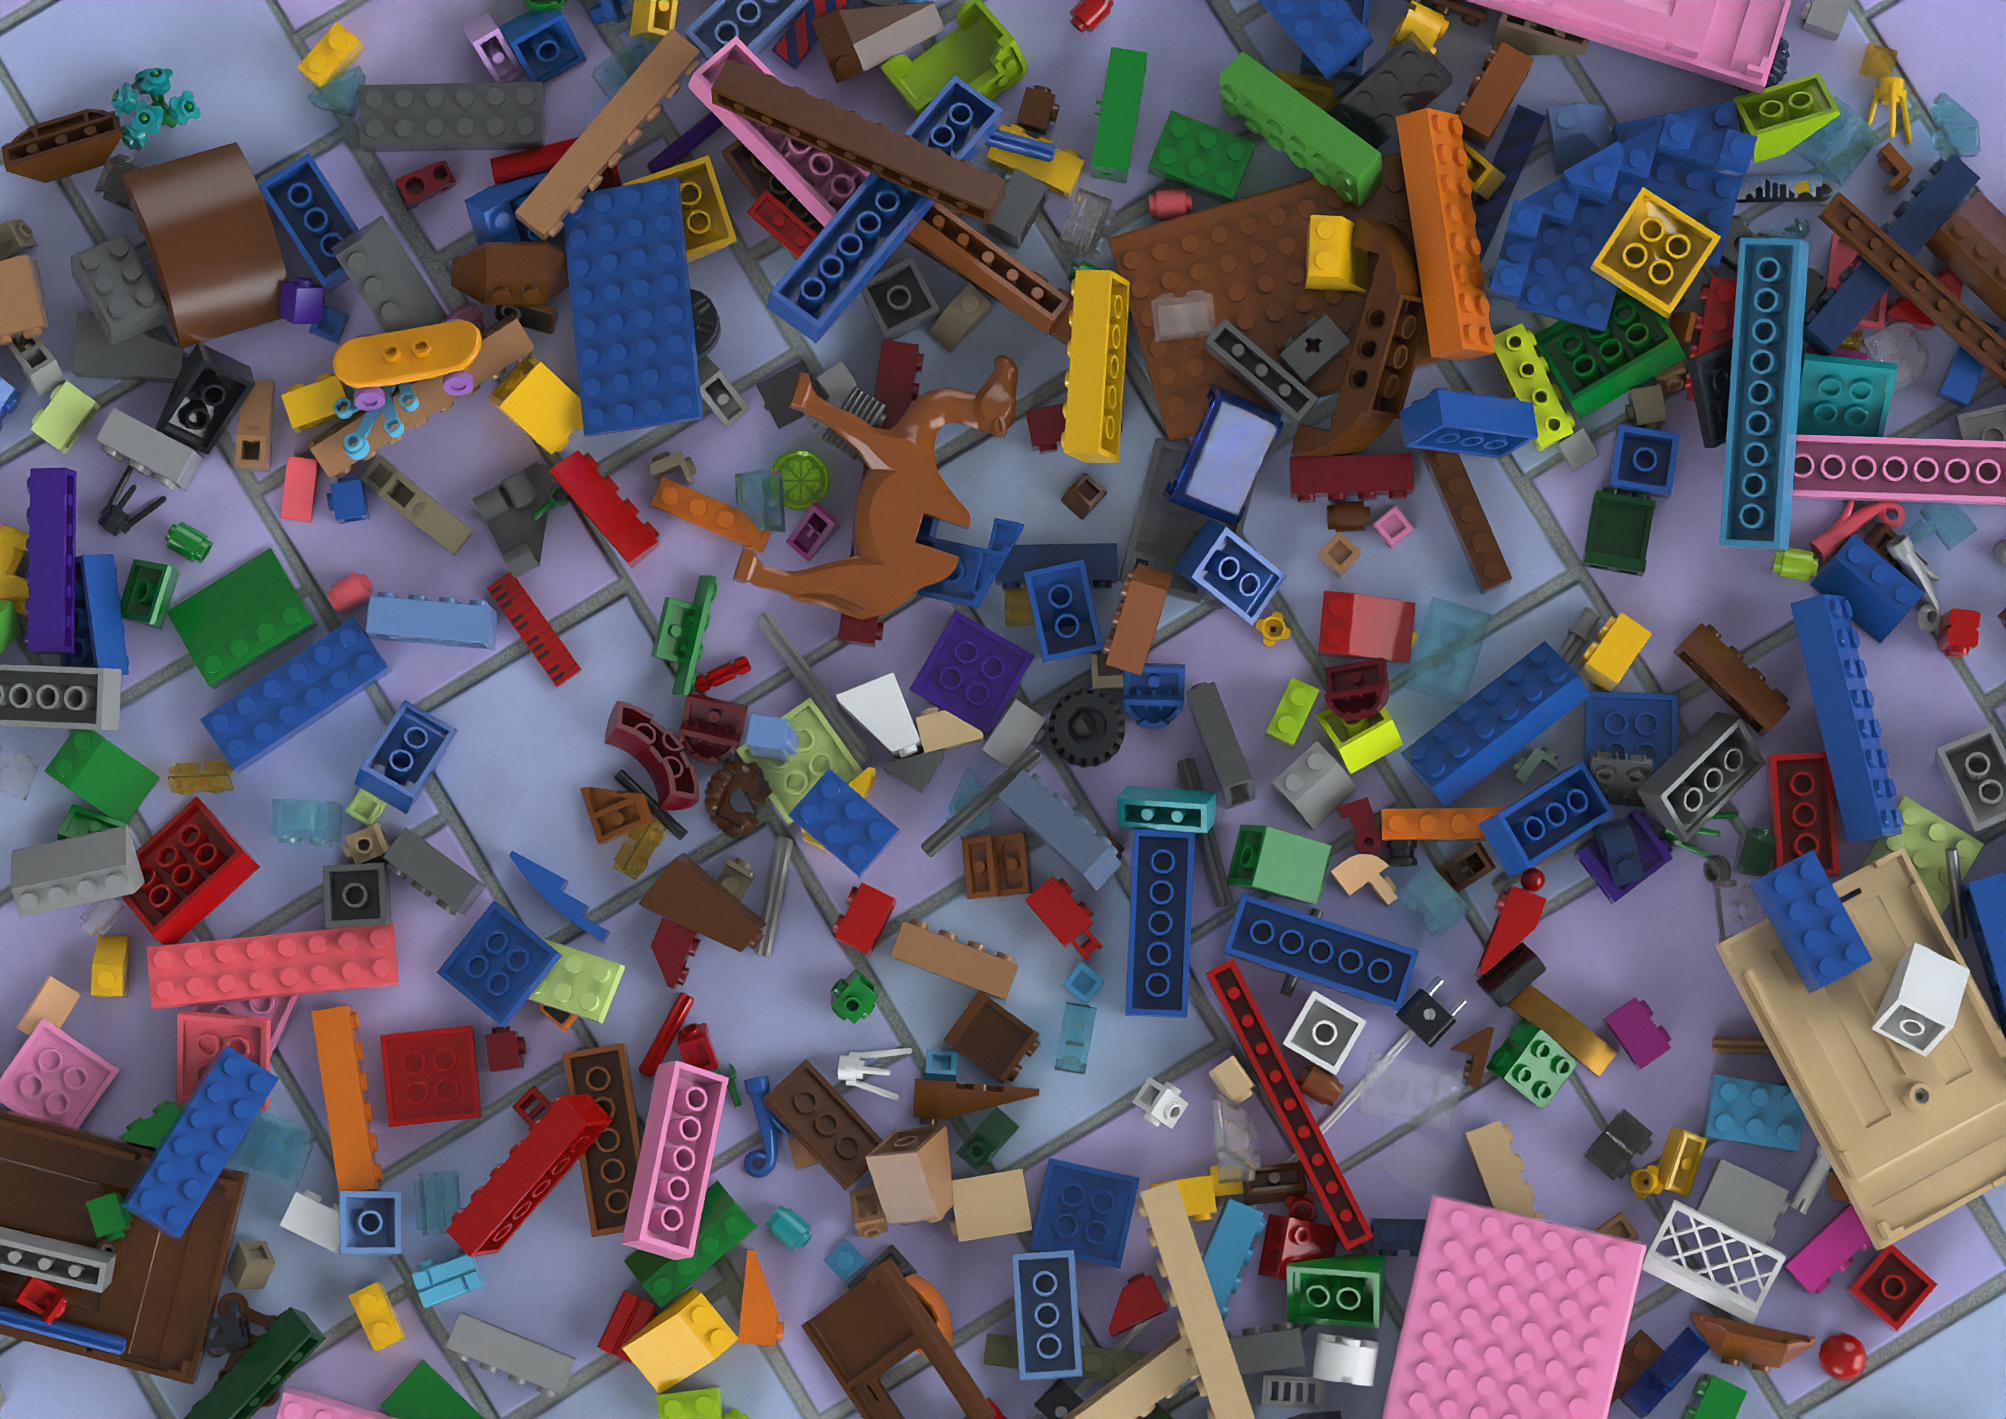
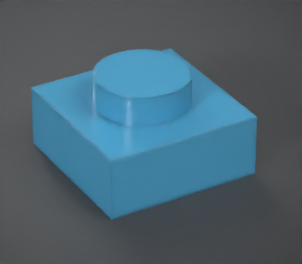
M1081 961L1062 986L1087 1005L1105 980Z
M927 1049L925 1080L956 1082L958 1051Z
M847 1239L824 1260L844 1283L868 1262Z

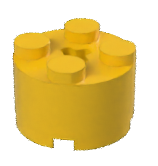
M1411 0L1406 7L1409 11L1406 17L1401 16L1388 43L1390 48L1385 54L1413 31L1435 55L1437 49L1433 47V44L1443 37L1449 21L1444 19L1445 15Z

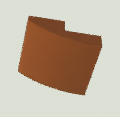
M1027 832L961 839L968 900L1033 893Z

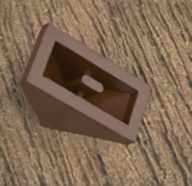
M1478 842L1437 869V871L1454 896L1493 871L1496 866L1481 842Z

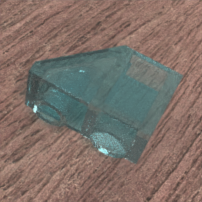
M1939 93L1930 106L1931 119L1936 121L1937 132L1933 133L1934 150H1939V158L1941 157L1942 159H1947L1952 154H1955L1958 158L1976 157L1981 151L1978 120L1949 95Z

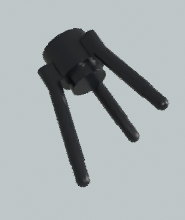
M128 465L109 502L100 512L102 516L97 520L103 528L114 536H117L120 531L127 534L132 526L167 500L165 496L161 497L132 519L126 521L129 515L123 510V507L131 498L137 486L131 485L117 505L115 503L133 471V467Z

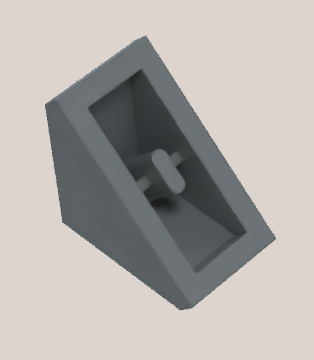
M943 749L885 762L883 766L885 772L923 794L945 756Z

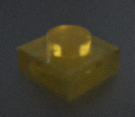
M1868 43L1859 74L1878 80L1882 77L1891 76L1898 51Z

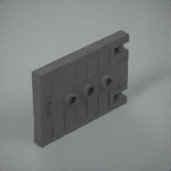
M1156 438L1118 582L1124 583L1128 572H1135L1136 560L1146 562V566L1173 574L1167 595L1198 604L1204 599L1211 601L1210 607L1223 609V605L1194 586L1174 570V567L1208 519L1226 526L1241 538L1259 466Z

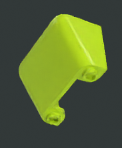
M969 0L962 4L956 15L959 27L913 61L906 55L899 54L888 59L880 66L886 79L916 118L921 115L954 75L990 101H994L1025 77L1028 71V64L1016 40L981 0Z

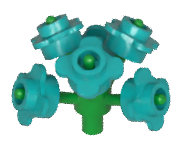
M145 69L136 74L135 82L131 84V88L133 90L138 89L141 95L150 94L153 101L151 105H147L145 101L137 102L138 93L129 89L130 84L128 82H125L121 89L117 88L115 90L111 104L116 109V116L119 117L122 113L130 114L134 108L136 109L135 118L131 120V123L122 126L123 137L121 139L129 149H135L140 152L141 149L145 148L144 144L148 141V137L145 134L146 131L149 135H156L160 130L159 126L167 125L170 128H174L177 123L179 125H186L188 120L200 117V109L193 100L194 95L191 91L186 90L179 97H171L169 106L166 104L164 94L171 88L170 78L173 76L171 69Z

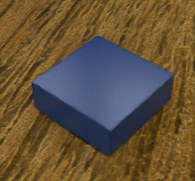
M324 305L321 312V323L312 324L309 332L339 344L350 316Z

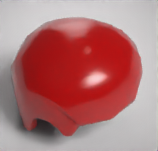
M1846 1333L1830 1335L1821 1344L1818 1354L1819 1363L1823 1371L1838 1381L1856 1379L1865 1370L1868 1359L1862 1342Z

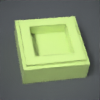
M360 788L344 812L370 827L375 824L388 803Z

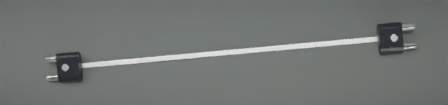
M1436 976L1424 990L1419 988L1395 1014L1409 1028L1408 1031L1320 1124L1319 1129L1322 1135L1415 1035L1432 1048L1456 1022L1454 1018L1467 1005L1466 1000L1450 1015L1464 998L1459 997L1447 1010L1438 1004L1432 996L1445 983L1443 979L1429 994L1427 993L1441 978L1440 976ZM1295 1153L1285 1163L1298 1162ZM1259 1204L1248 1205V1206L1253 1207V1208H1256ZM1165 1292L1162 1296L1165 1303L1167 1304L1169 1302L1167 1293ZM1152 1319L1132 1328L1113 1350L1123 1351ZM1060 1378L1057 1379L1034 1404L1036 1409L1026 1419H1032L1039 1411L1040 1413L1035 1419H1041L1044 1415L1048 1419H1061L1084 1402L1081 1396L1097 1379L1085 1378L1074 1391Z

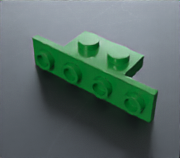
M699 576L693 604L665 597L651 657L679 664L672 694L689 695V691L694 687L696 661L700 659L703 651L701 640L703 632L706 631L710 622V615L708 614L710 602L714 600L717 592L716 576Z

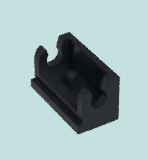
M237 1311L230 1312L229 1316L213 1319L207 1324L209 1328H214L218 1325L222 1326L218 1331L221 1335L220 1337H213L207 1340L208 1349L215 1353L224 1355L249 1349L254 1345L248 1317Z

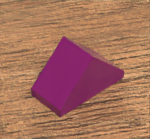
M814 502L786 543L809 562L840 528L839 523L818 503Z

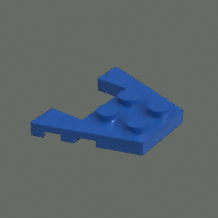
M923 515L916 537L917 543L958 556L960 559L955 570L947 578L919 589L918 595L978 608L1020 536L1024 524L995 518L988 549L935 538L939 520Z

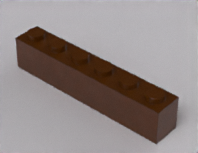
M1419 448L1481 595L1510 583L1513 578L1459 453Z

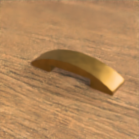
M1531 984L1506 1004L1508 1008L1521 1018L1543 1030L1575 1057L1579 1063L1598 1077L1618 1053L1583 1023Z

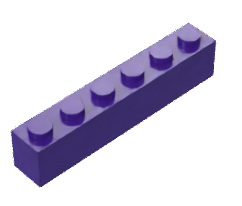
M30 468V477L27 479L30 507L27 509L26 518L30 525L29 538L26 541V551L29 555V568L26 570L29 598L25 603V611L28 616L25 643L28 647V652L35 654H74L77 471L68 468Z

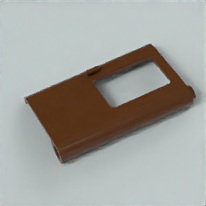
M892 1258L876 1266L866 1274V1278L814 1318L801 1325L863 1419H905L881 1384L880 1378L885 1372L918 1348L924 1351L966 1414V1419H992L996 1415Z

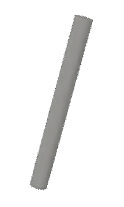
M1592 829L1531 868L1540 870L1593 840ZM1523 872L1510 878L1507 874L1491 883L1496 894L1518 883Z

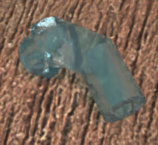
M1797 217L1794 219V223L1785 229L1768 225L1765 235L1769 238L1802 240L1810 232L1809 221L1804 217Z

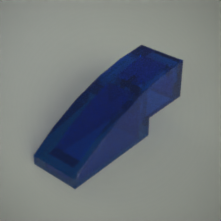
M1687 1326L1628 1387L1619 1399L1639 1419L1646 1417L1678 1385L1710 1347Z

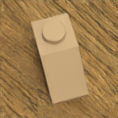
M938 707L920 711L921 716L915 718L924 753L940 749L946 751L984 741L982 731L946 710L939 711Z

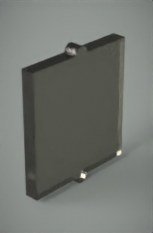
M804 361L756 384L765 402L764 408L769 410L778 429L806 416L802 411L788 408L798 374L801 371L809 373ZM810 375L813 390L820 398H822L818 388L816 387L818 384L817 380L812 379Z

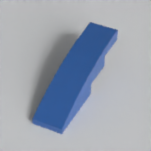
M511 851L510 858L527 881L550 905L575 925L605 943L610 932L584 918L589 906L563 892L569 881L522 855Z

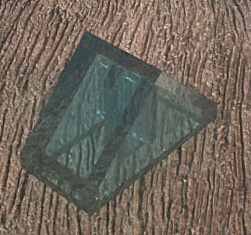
M357 66L308 94L307 97L316 108L355 118L360 101L359 85H364L366 76L361 67Z

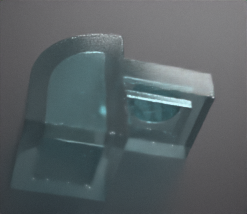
M1938 502L1925 507L1919 513L1926 522L1923 523L1919 519L1906 529L1914 546L1935 532L1948 551L1978 530L1973 521L1961 508L1946 502Z

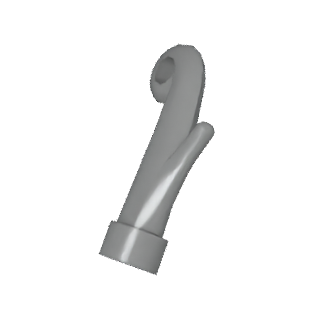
M1907 534L1899 535L1886 544V548L1891 557L1898 561L1909 580L1925 593L1921 597L1925 605L1917 612L1916 621L1923 631L1932 632L1940 624L1941 607L1929 579L1936 582L1940 580V577L1931 571L1917 556Z

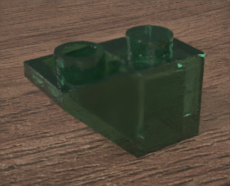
M1752 828V830H1748V832L1740 835L1733 873L1760 878L1768 874L1777 837L1770 836L1769 830Z
M996 1106L958 1149L956 1154L975 1171L980 1173L1020 1127Z

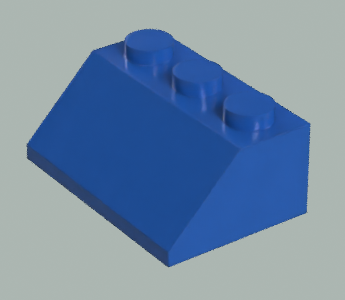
M1855 534L1843 544L1809 584L1821 595L1845 596V600L1849 601L1852 608L1853 616L1850 619L1879 643L1891 633L1925 594Z

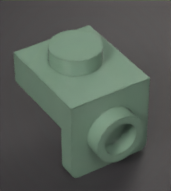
M1536 746L1528 757L1523 754L1513 767V770L1517 772L1513 779L1523 786L1540 762L1556 772L1561 766L1556 761L1559 756L1545 746L1542 749Z

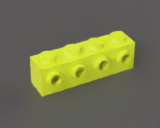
M1520 323L1494 335V353L1492 356L1512 398L1515 397L1519 398L1520 401L1533 403L1538 437L1532 441L1537 451L1540 452L1573 435L1572 428L1576 426L1570 412H1564L1559 402L1563 398L1557 384H1551L1547 377V373L1550 370L1543 356L1538 357L1533 347L1537 343L1530 328L1525 330L1523 324Z

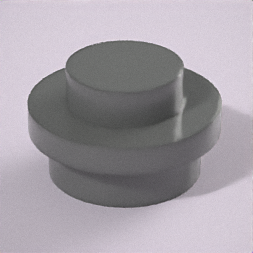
M1720 854L1713 855L1704 863V876L1711 884L1724 885L1731 878V865L1724 856Z

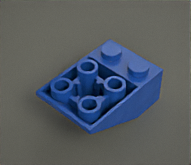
M550 171L489 186L464 200L478 246L485 242H533L541 240V238L516 219L515 211Z

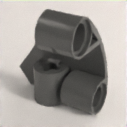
M537 462L500 482L501 484L473 498L514 579L538 567L541 561L548 512L537 521L531 515L550 499L553 477L549 472L551 468Z

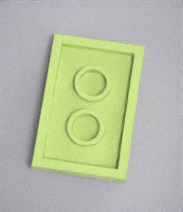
M543 939L562 956L529 996L528 1000L603 1024L625 967L622 964Z

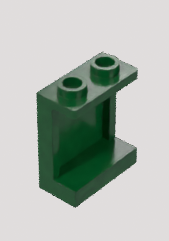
M1602 487V491H1596L1593 495L1581 566L1642 577L1646 569L1647 561L1645 560L1653 513L1657 501L1650 500V495L1643 493H1632V497L1620 495V490L1609 487Z

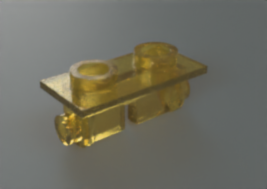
M226 761L204 762V772H199L198 762L176 763L175 766H170L168 782L172 793L190 795L194 792L222 793L227 790H234L230 778L233 769L230 764H226Z
M653 819V823L630 832L628 837L636 841L633 847L625 842L623 843L613 860L615 861L613 868L636 881L638 876L646 869L654 849L662 842L663 834L667 828Z

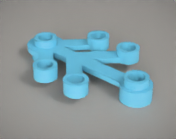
M410 382L398 384L401 393L398 398L399 405L405 412L416 410L419 406V400L413 393ZM397 384L381 386V389L385 392L384 406L378 410L367 411L356 431L345 436L343 449L349 458L360 460L369 453L370 444L366 438L382 410L386 419L383 424L386 433L390 437L396 438L404 432V425L398 418L392 398V393ZM350 386L353 392H355L358 389ZM340 398L333 405L335 413L341 419H347L353 413L361 410L355 406L354 399L349 401L347 398ZM408 399H413L411 403L405 404ZM347 405L344 411H340L343 406ZM398 424L395 429L390 430L391 426Z

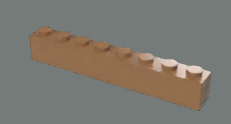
M671 29L515 211L516 219L543 241L549 235L555 237L564 226L562 222L564 217L569 212L573 215L583 204L584 200L581 197L588 189L594 191L603 180L601 174L608 166L612 169L623 156L621 150L627 143L632 146L642 134L640 128L646 121L653 122L662 110L659 107L666 98L671 100L680 90L681 85L679 82L685 75L691 77L701 64L698 61L700 59V51L675 30Z
M514 313L509 314L480 333L482 338L481 349L475 360L468 366V372L473 376L474 388L465 396H469L479 390L481 387L479 384L487 379L494 380L502 376L506 372L505 368L516 362L519 364L524 362L532 355L531 351L536 349ZM443 376L410 382L413 393L419 400L418 408L412 412H405L399 405L398 398L401 393L398 385L392 393L398 418L404 425V432L411 427L416 429L428 422L430 415L436 411L441 413L448 410L455 404L454 400L460 397L450 395L444 391ZM408 399L405 404L411 403L413 399ZM360 410L353 413L351 417L341 420L307 442L311 452L329 479L333 476L338 478L345 475L352 469L351 465L359 461L349 458L343 449V441L346 435L356 431L367 411ZM383 410L366 438L370 444V450L361 459L362 461H366L376 455L377 449L384 444H394L403 437V434H401L399 437L393 438L386 433L383 427L386 420ZM398 424L391 426L390 430L395 429Z

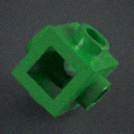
M854 969L845 980L843 978L839 979L830 991L832 993L831 1006L833 1012L842 1020L848 1019L853 1024L860 1017L863 1019L867 1018L875 1007L874 1002L878 999L879 987L858 970Z

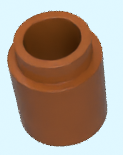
M1314 1064L1310 1069L1305 1066L1296 1083L1300 1084L1299 1089L1301 1093L1323 1106L1326 1103L1332 1107L1344 1088V1085L1338 1082V1078Z

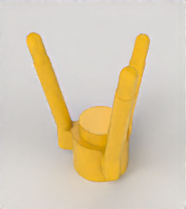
M1893 76L1879 79V87L1873 88V98L1863 128L1865 134L1869 132L1879 99H1881V104L1889 106V137H1895L1896 105L1900 103L1906 143H1912L1906 101L1907 90L1903 89L1904 79Z

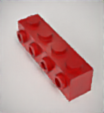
M1711 276L1707 284L1702 283L1699 301L1704 303L1702 313H1697L1694 331H1698L1697 342L1691 343L1688 359L1731 339L1734 326L1737 280ZM1686 372L1683 390L1688 391L1686 400L1695 402L1689 372Z

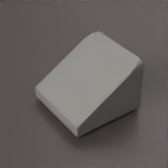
M1584 428L1560 442L1556 447L1573 472L1599 456Z

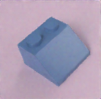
M339 1191V1254L362 1257H393L401 1254V1192Z

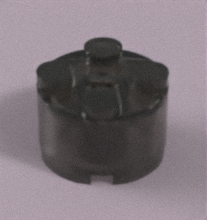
M118 153L113 158H107L93 192L96 195L104 192L103 199L133 212L121 175L143 168L133 165L135 160Z

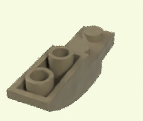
M378 455L362 475L361 479L374 489L380 497L453 555L458 553L474 533V531L431 495L423 491L383 456Z

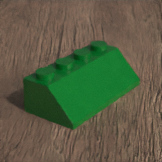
M717 1180L706 1190L693 1257L673 1260L637 1249L624 1262L662 1309L758 1226Z

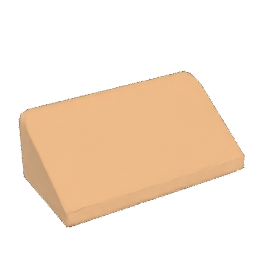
M48 975L16 1028L30 1035L42 1017L58 1028H61L78 1001L80 993Z

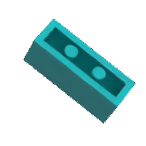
M1126 786L1117 797L1118 827L1208 833L1216 822V792Z

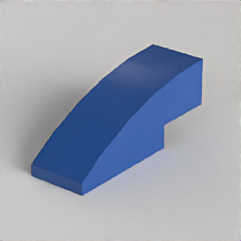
M1984 321L1997 334L1999 333V327ZM1959 344L1936 396L1964 409L1970 402L1984 367Z

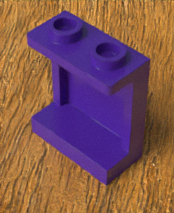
M1635 809L1624 819L1630 826L1638 846L1637 853L1645 878L1614 887L1605 857L1599 855L1595 840L1575 855L1611 904L1618 901L1673 859V856L1670 854L1673 848L1663 836L1660 838L1656 836L1651 829L1654 827V824L1644 811L1639 814Z

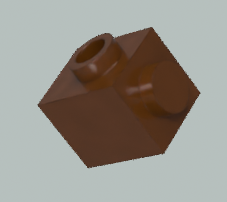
M1034 85V88L1026 87L1017 118V126L1042 135L1047 134L1050 121L1056 122L1060 105L1055 104L1056 95L1051 94V89L1039 85Z

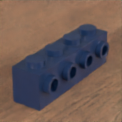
M1372 1218V1233L1374 1237L1371 1240V1249L1379 1250V1256H1397V1250H1410L1411 1257H1418L1426 1219Z

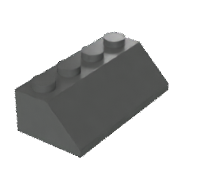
M383 215L331 247L334 255L385 333L439 324L447 317V314Z
M1716 712L1637 789V792L1648 812L1682 842H1687L1766 762L1742 718Z

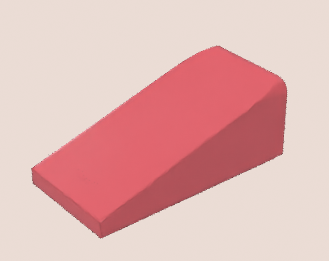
M288 456L280 518L311 523L320 464L317 460Z

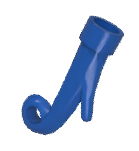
M768 1075L744 1080L746 1094L750 1096L765 1151H751L745 1156V1171L755 1178L767 1176L773 1171L777 1163L778 1137L776 1127L784 1135L790 1134V1131L761 1102L771 1089ZM756 1157L765 1160L764 1166L760 1169L752 1165V1161Z

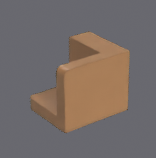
M1339 531L1318 553L1317 558L1340 579L1357 561L1362 552Z

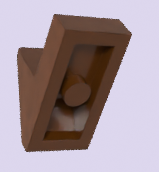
M1488 1026L1449 1049L1473 1056L1472 1061L1466 1060L1462 1078L1467 1079L1465 1086L1480 1088L1495 1029Z

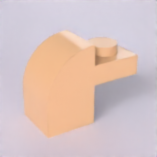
M1371 854L1351 856L1330 872V875L1347 897H1350L1368 883L1386 907L1398 898L1395 895L1398 889L1388 876L1382 878L1380 875L1388 867V864L1377 856Z

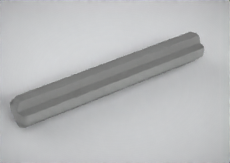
M779 836L776 839L761 917L767 923L761 931L765 936L755 948V954L763 957H770L772 955L793 846V840L788 837Z

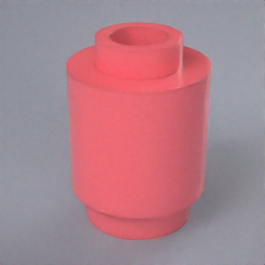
M1185 188L1156 190V193L1149 194L1150 218L1170 220L1187 215V212H1193L1192 194H1186Z
M355 571L331 586V590L326 593V596L336 612L340 614L343 611L349 612L368 600L369 596H372L370 590L374 587L364 573L359 575Z

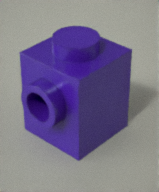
M295 277L294 281H282L279 317L292 324H320L322 307L325 303L324 288L313 283V279L308 277Z

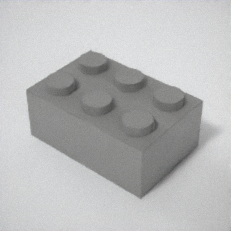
M114 407L96 438L103 445L101 450L108 456L121 463L126 458L129 460L128 465L147 477L150 476L151 472L154 473V479L173 491H176L178 487L186 491L203 461V458L191 448Z

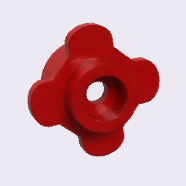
M1309 1192L1300 1197L1288 1196L1285 1200V1205L1289 1208L1288 1217L1314 1222L1318 1217L1313 1204L1315 1196ZM1303 1206L1304 1210L1299 1211V1207Z

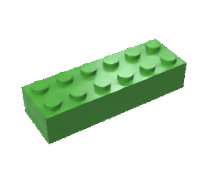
M1242 51L1218 76L1223 110L1233 118L1237 116L1252 133L1256 135L1259 133L1265 137L1275 150L1279 152L1282 150L1288 154L1296 166L1302 169L1305 167L1312 172L1319 183L1324 186L1328 184L1335 189L1343 201L1347 203L1352 202L1360 208L1383 184L1382 158L1378 150Z

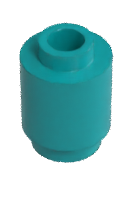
M782 1205L771 1214L765 1223L770 1227L769 1232L790 1250H793L795 1247L801 1250L812 1237L809 1233L811 1226L790 1208L785 1209Z

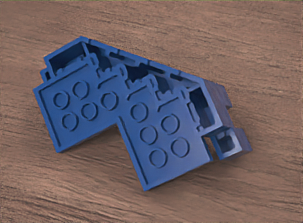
M1667 113L1664 120L1622 144L1616 141L1565 170L1562 178L1521 201L1514 199L1488 296L1517 303L1516 309L1605 332L1617 286L1593 272L1590 268L1642 187L1721 236L1717 245L1703 264L1718 268L1743 178L1713 170L1715 167L1746 174L1750 166L1757 136L1727 129L1725 135L1696 128V120Z

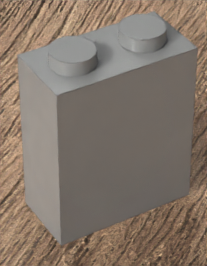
M1718 1159L1695 1210L1763 1244L1766 1242L1771 1244L1778 1227L1774 1226V1223L1779 1214L1782 1216L1785 1214L1791 1199L1787 1198L1789 1190L1730 1162Z

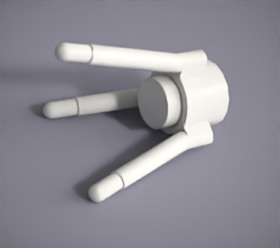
M899 1048L861 1053L850 1051L849 1056H840L838 1079L846 1080L847 1086L859 1087L893 1100H899V1095L858 1080L864 1078V1073L885 1076L891 1074V1071L888 1069L865 1067V1061L860 1059L911 1054L913 1050L912 1048Z

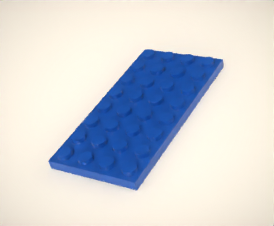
M673 177L586 192L581 197L584 202L573 215L569 212L563 219L584 436L591 437L703 419L679 179Z

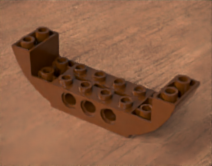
M1359 216L1357 224L1353 229L1351 246L1380 254V258L1374 268L1373 282L1365 300V310L1357 328V338L1353 352L1348 359V369L1344 382L1340 387V397L1336 411L1331 418V428L1324 429L1299 424L1298 431L1293 439L1292 454L1307 457L1353 455L1375 442L1387 430L1394 419L1400 420L1399 412L1403 410L1427 325L1415 247L1408 237L1393 224Z

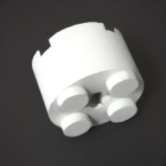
M1318 1333L1312 1377L1334 1382L1373 1386L1379 1342L1363 1339L1356 1340L1354 1337Z

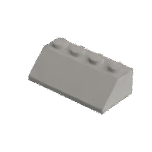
M128 825L12 851L11 890L20 918L134 894L145 883Z

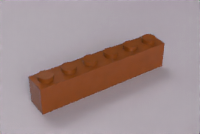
M938 202L933 204L909 233L910 236L1047 336L1064 316L1071 301L1068 297Z

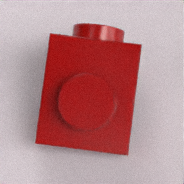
M31 1276L27 1277L14 1296L18 1303L41 1315L44 1322L49 1325L55 1318H59L63 1314L67 1305V1298L62 1288L48 1280Z

